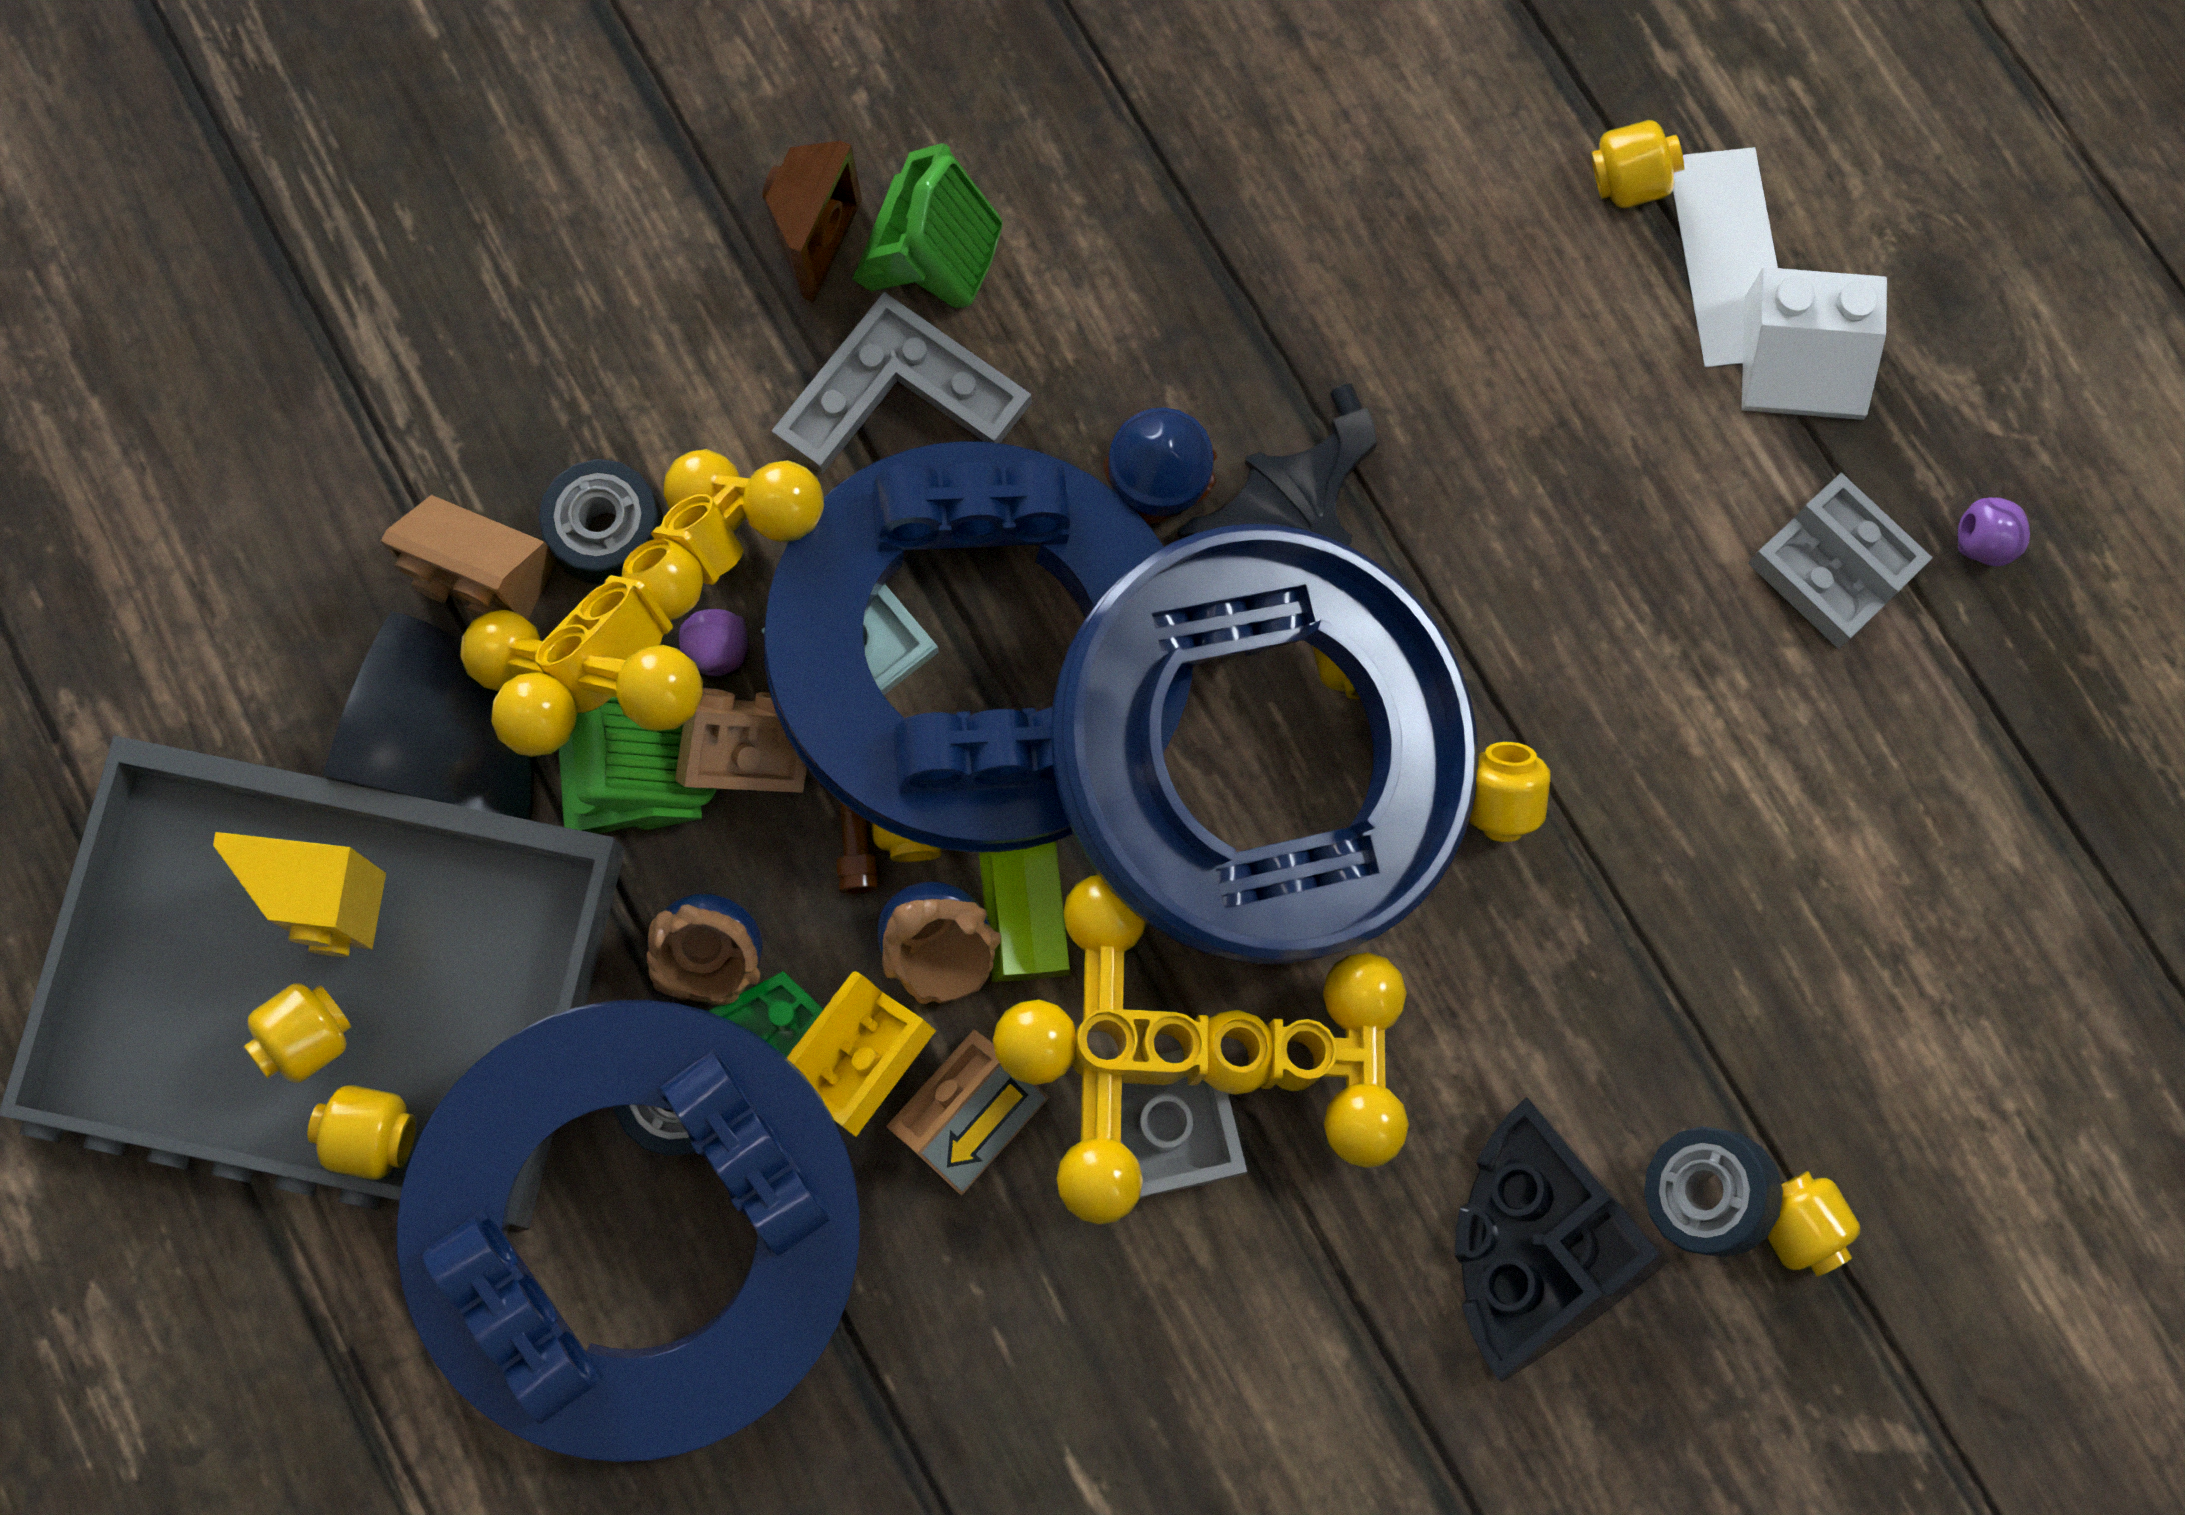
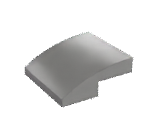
M1840 473L1807 503L1795 518L1766 543L1748 564L1832 644L1840 649L1933 557L1843 473Z

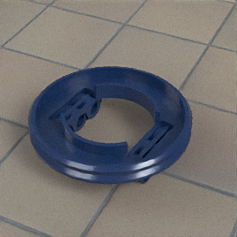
M970 441L927 445L883 458L859 470L837 485L824 497V509L813 531L799 540L788 542L774 574L765 617L764 662L768 688L775 712L786 737L801 761L830 793L862 818L888 832L911 841L941 849L964 852H1005L1028 849L1074 834L1066 818L1058 793L1052 762L1051 722L1053 707L1036 712L1035 708H1023L1022 711L994 709L978 712L971 716L970 711L957 712L956 715L944 712H931L904 718L884 697L871 674L863 644V624L868 609L878 591L891 576L901 569L905 550L1040 545L1035 563L1049 571L1065 586L1086 618L1097 601L1119 579L1148 556L1164 548L1153 530L1136 510L1126 503L1115 491L1092 475L1047 454L1014 445ZM1186 663L1181 664L1177 669L1165 697L1161 721L1163 753L1179 724L1187 702L1193 667L1187 668Z
M1275 524L1222 526L1182 538L1148 556L1119 579L1097 601L1080 625L1068 648L1059 673L1053 700L1051 746L1057 789L1069 825L1091 866L1108 888L1134 914L1157 931L1180 944L1211 956L1253 964H1291L1333 955L1355 948L1380 936L1406 918L1440 882L1459 849L1473 810L1479 758L1477 726L1471 696L1461 667L1449 642L1422 603L1390 572L1354 548L1330 537L1304 529ZM1305 641L1329 657L1342 670L1358 693L1365 708L1373 740V770L1370 786L1359 813L1347 828L1236 852V848L1219 840L1194 818L1174 788L1165 764L1161 740V721L1165 697L1169 685L1181 664L1186 663L1187 668L1200 666L1209 660L1245 652L1246 657L1253 656L1270 648Z
M651 1000L610 1001L585 1005L557 1013L514 1034L478 1060L452 1086L436 1107L422 1131L406 1171L397 1219V1257L401 1285L409 1313L423 1344L437 1367L453 1387L482 1414L502 1428L528 1442L558 1453L585 1459L616 1462L653 1460L676 1456L706 1447L735 1434L762 1417L783 1400L809 1372L838 1326L849 1298L856 1270L860 1239L856 1183L846 1145L835 1120H833V1116L821 1096L803 1073L768 1042L731 1020L702 1009L677 1003ZM618 1105H646L671 1110L688 1133L691 1144L696 1152L708 1161L730 1195V1200L737 1211H741L757 1231V1242L752 1262L741 1286L729 1303L713 1319L691 1334L660 1346L641 1349L610 1348L590 1343L586 1351L502 1232L507 1225L509 1203L514 1185L521 1169L534 1149L552 1132L574 1118L591 1111Z

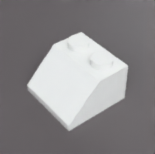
M1763 267L1745 296L1742 410L1864 420L1868 414L1886 337L1887 277Z

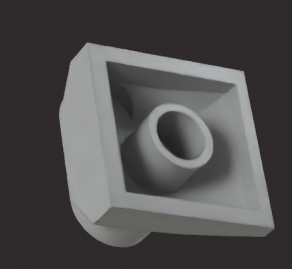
M1182 1049L1159 1054L1158 1056L1164 1061L1174 1064L1183 1062L1184 1052ZM1187 1077L1166 1085L1122 1083L1121 1143L1132 1151L1140 1164L1143 1178L1140 1198L1193 1186L1210 1185L1219 1180L1247 1173L1228 1093L1212 1088L1204 1080L1198 1085H1188Z

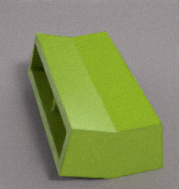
M1056 841L1028 849L1005 852H979L984 909L986 910L991 928L1001 933V942L994 950V965L991 970L992 982L1070 976Z

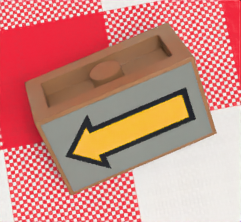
M974 1029L886 1127L962 1196L1049 1099V1096L1038 1085L1018 1081L1005 1072L995 1056L994 1044Z

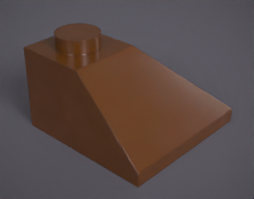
M841 140L790 147L781 167L774 165L771 168L763 187L762 197L766 201L772 226L802 298L813 303L862 202L852 145Z

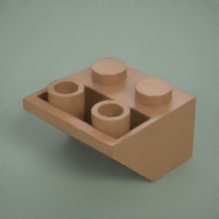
M430 495L389 527L381 539V543L397 560L394 567L413 579L410 585L413 589L443 603L446 602L449 595L469 603L467 610L476 617H480L486 612L508 610L519 613L526 620H529L557 563L556 558L544 541L433 495Z

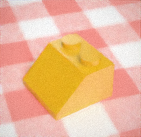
M215 832L213 843L215 849L267 920L289 932V941L309 945V952L331 957H349L351 947L373 950L386 872L351 847Z

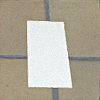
M1755 147L1683 155L1685 170L1674 173L1673 193L1705 367L1743 363L1745 296L1763 267L1778 268Z

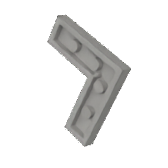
M884 292L771 432L775 441L823 474L897 381L983 442L1001 443L1032 404V397L1028 391Z

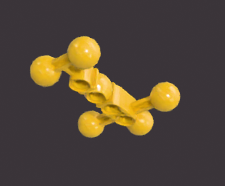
M708 449L687 452L675 459L665 475L664 497L669 511L664 516L662 524L651 532L654 539L634 549L624 561L621 577L610 575L603 585L589 593L543 641H541L536 627L519 613L508 610L486 612L473 620L462 636L460 657L469 676L483 687L499 691L493 700L491 719L498 739L517 754L529 757L552 754L569 740L575 729L577 713L592 711L605 704L612 697L618 699L623 714L643 729L655 732L677 729L690 720L701 702L703 681L693 660L677 648L660 645L663 635L668 634L673 629L670 621L688 613L696 605L701 595L703 583L714 585L719 580V576L728 572L738 563L744 549L734 531L746 518L758 533L779 543L799 540L812 532L817 526L824 509V496L817 477L807 468L787 460L768 463L756 470L750 479L742 478L739 476L736 466L719 453Z
M1093 875L1074 886L1066 898L1063 911L1069 936L1085 951L1082 1024L1076 1031L1073 1021L1058 1005L1040 999L1016 1004L1006 1010L996 1024L993 1037L995 1056L1004 1071L1014 1079L1032 1085L1051 1083L1066 1074L1071 1065L1082 1076L1081 1140L1072 1146L1060 1161L1057 1184L1059 1196L1067 1209L1083 1221L1095 1224L1116 1222L1129 1214L1140 1199L1143 1186L1140 1164L1132 1151L1121 1143L1122 1083L1166 1085L1187 1077L1188 1085H1198L1204 1080L1218 1091L1236 1095L1252 1092L1260 1086L1262 1089H1271L1275 1084L1282 1089L1299 1091L1305 1090L1323 1076L1346 1078V1088L1336 1093L1327 1106L1324 1129L1329 1146L1343 1161L1360 1167L1381 1166L1395 1158L1406 1141L1409 1122L1404 1105L1386 1088L1385 1030L1393 1026L1402 1014L1407 991L1400 971L1387 958L1369 952L1344 957L1334 964L1326 976L1323 991L1328 1015L1345 1030V1038H1334L1327 1027L1320 1022L1309 1019L1298 1020L1287 1027H1283L1282 1019H1273L1266 1025L1258 1016L1240 1010L1219 1012L1209 1019L1208 1015H1198L1193 1020L1189 1016L1177 1012L1123 1009L1124 952L1135 946L1144 933L1146 922L1134 914L1108 888L1099 875ZM1101 1031L1113 1037L1118 1047L1117 1058L1104 1060L1092 1054L1088 1048L1087 1035L1091 1032ZM1158 1035H1169L1178 1040L1183 1047V1062L1173 1064L1160 1058L1154 1047L1155 1037ZM1232 1038L1244 1044L1249 1055L1248 1066L1239 1067L1226 1061L1221 1052V1040ZM1296 1041L1309 1048L1314 1060L1313 1069L1304 1070L1292 1064L1287 1054L1288 1042Z

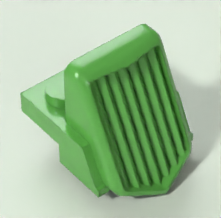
M945 143L909 152L902 172L895 174L852 280L869 291L916 282L950 306L959 309L969 307L973 303L991 267L1002 232L1003 221L950 152V147Z
M615 697L610 698L605 704L592 711L577 713L573 733L566 744L559 748L564 827L599 834L633 826L650 830L702 819L701 806L710 802L717 789L684 787L675 781L683 724L677 729L655 732L643 729L623 714L618 699Z

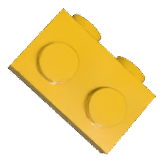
M854 971L834 994L798 1044L792 1049L787 1059L803 1073L818 1092L833 1116V1120L857 1137L936 1030L924 1019L883 993L865 976Z

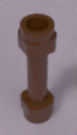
M840 802L843 857L836 858L839 892L843 894L874 892L878 890L877 859L875 855L869 854L867 820Z

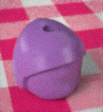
M1989 497L1974 502L1963 514L1959 522V552L1971 559L1992 566H2004L2018 559L2025 552L2029 544L2030 530L2025 512L2016 503L2003 498Z
M706 609L692 614L681 625L679 631L680 651L696 663L699 673L709 676H722L734 672L742 665L748 651L747 629L744 618L721 609Z

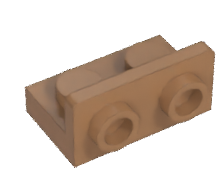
M703 688L701 702L694 716L683 724L675 781L684 787L803 793L807 767L786 737L775 712L770 692L756 693L755 701L735 700V694L728 691Z

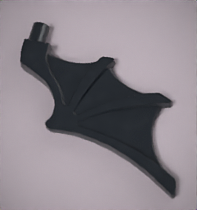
M1353 384L1341 385L1330 393L1339 418L1332 420L1331 430L1333 433L1327 439L1313 448L1297 454L1267 456L1264 453L1258 452L1247 456L1245 465L1250 469V473L1238 495L1217 511L1205 516L1192 518L1178 530L1177 536L1179 539L1222 526L1275 524L1304 529L1330 537L1349 546L1353 536L1345 531L1336 515V503L1340 488L1353 470L1377 447L1374 423L1368 408H1362Z

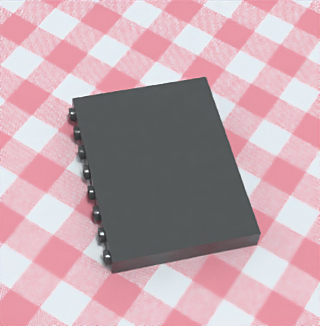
M114 735L1 1104L0 1116L22 1121L19 1134L60 1143L63 1130L84 1134L86 1137L82 1148L123 1156L127 1144L150 1148L146 1159L148 1162L187 1170L190 1157L212 1161L213 1166L210 1175L247 1183L251 1182L254 1171L277 1175L275 1189L313 1197L317 1184L341 1189L338 1202L374 1210L379 1209L381 1198L400 1201L408 1164L419 1137L434 1110L452 1086L478 1060L504 1040L526 1027L557 1013L586 1005L625 849L614 837ZM215 832L351 847L386 872L373 950L351 947L349 957H331L311 953L308 951L309 945L289 941V932L267 920L213 846ZM294 983H301L311 990L321 985L332 997L351 1025V1028L343 1033L347 1043L345 1051L301 1083L288 1081L279 1071L267 1079L243 1047L254 1039L248 1029V1017L252 1011ZM355 1085L395 1093L402 1098L406 1104L407 1113L413 1114L416 1118L414 1143L408 1160L403 1167H393L387 1176L378 1180H370L331 1172L321 1165L318 1160L316 1144L308 1141L309 1120L315 1106L318 1103L327 1104L331 1096L340 1087ZM554 1132L534 1149L518 1175L509 1203L507 1225L502 1231L506 1237L510 1225L530 1228Z

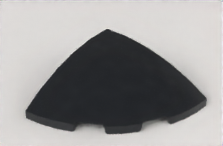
M391 611L377 634L352 688L332 743L323 776L331 780L527 820L531 818L533 807L534 773L532 757L517 754L501 742L491 722L493 700L499 691L483 687L467 674L460 657L462 643L460 640L437 626L412 616Z
M1528 1097L1524 1098L1506 1116L1478 1156L1476 1164L1479 1173L1473 1184L1468 1203L1460 1206L1456 1228L1455 1257L1462 1265L1463 1285L1466 1294V1300L1462 1303V1308L1471 1334L1483 1358L1501 1382L1571 1338L1670 1262L1612 1192Z

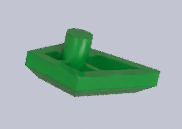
M782 971L739 994L735 1002L727 1005H718L708 1012L731 1020L757 1034L787 1058L824 1009Z

